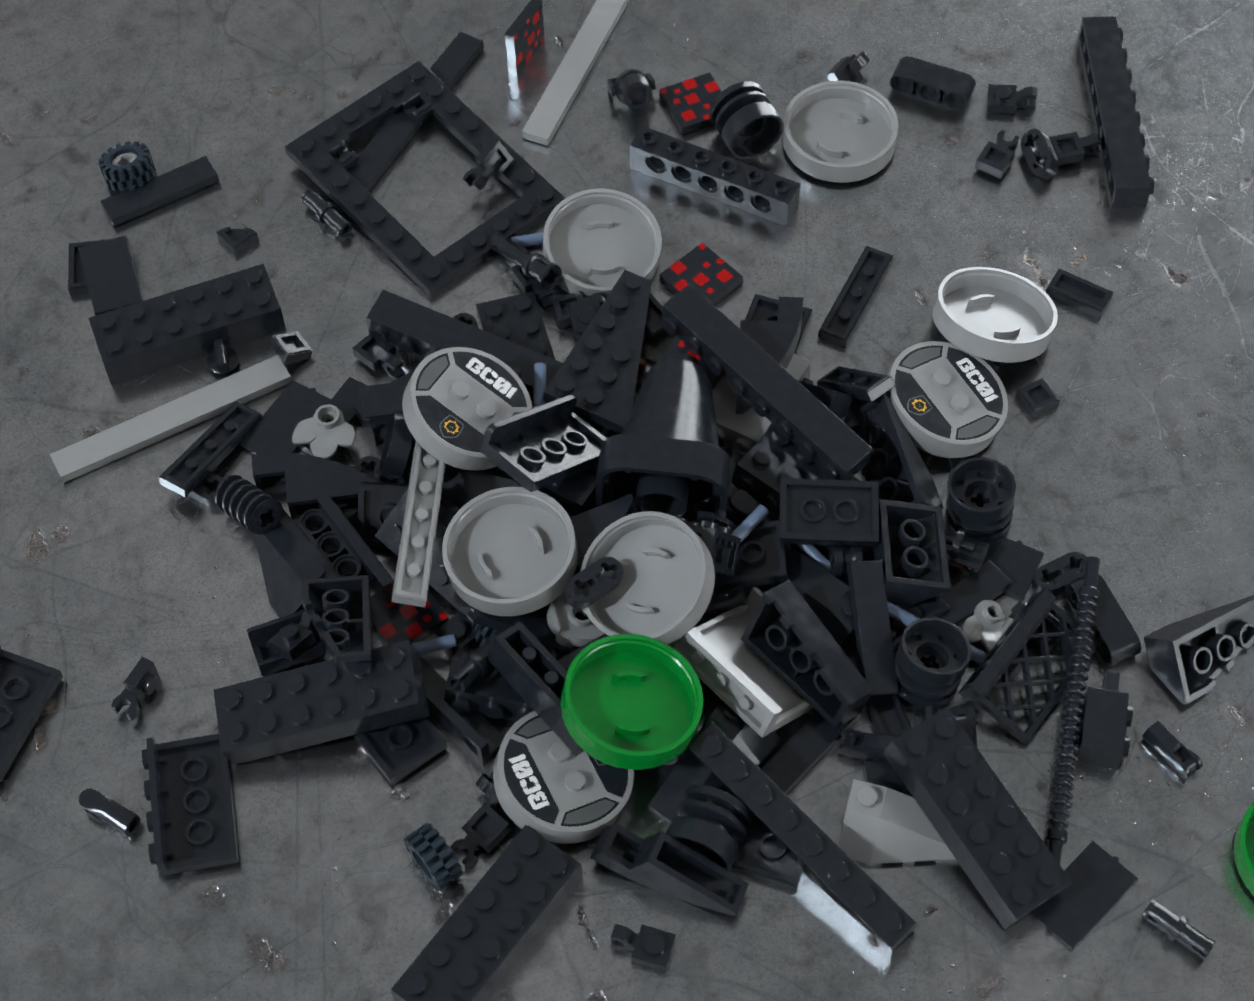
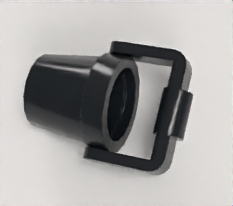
M628 69L616 78L607 79L610 95L617 96L622 104L633 110L645 108L651 100V90H656L655 80L652 75L638 69Z

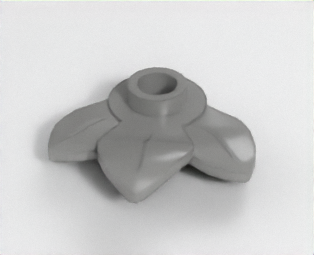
M331 404L320 406L313 418L302 420L296 426L292 435L293 444H310L313 456L324 459L333 457L338 445L350 447L355 440L353 426L345 422L342 411Z
M983 600L975 607L974 615L965 620L963 632L970 643L981 640L989 652L1013 619L1006 616L1004 609L997 602Z

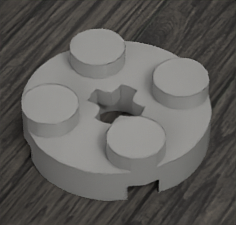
M577 586L574 592L576 596L579 595V588ZM565 590L550 603L547 611V623L551 631L556 635V640L560 645L565 647L572 645L582 647L603 635L604 632L597 628L589 617L586 620H579L575 617L577 612L581 613L582 617L588 616L584 609L574 608L567 603Z

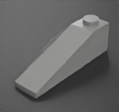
M853 779L838 846L856 864L874 867L882 866V863L902 862V865H912L918 861H936L937 863L958 862L913 797L888 787Z

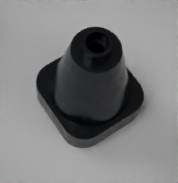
M671 353L663 361L654 364L650 368L621 434L607 438L601 445L595 479L596 507L632 494L638 512H662L674 517L688 519L689 522L697 520L698 511L713 512L725 518L727 517L731 459L719 446L711 377L701 367L696 357L687 353Z

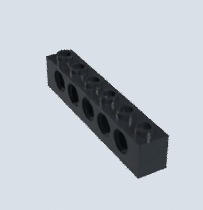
M644 126L641 127L630 144V169L786 227L799 206L800 183Z

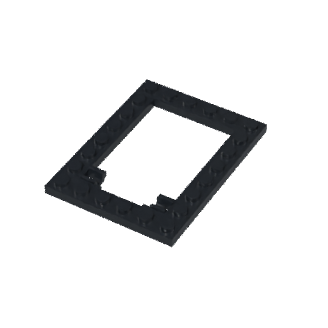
M417 61L285 146L286 154L430 298L496 253V251L490 248V245H492L490 240L494 234L500 232L509 239L521 236L547 218L553 209L565 199L557 189L420 61ZM419 104L423 105L418 109L416 108V106H418ZM400 108L403 109L410 119L417 123L432 114L476 157L491 138L499 140L514 158L499 178L520 198L436 256H433L346 170L359 161L357 153L355 151L349 152L346 143Z

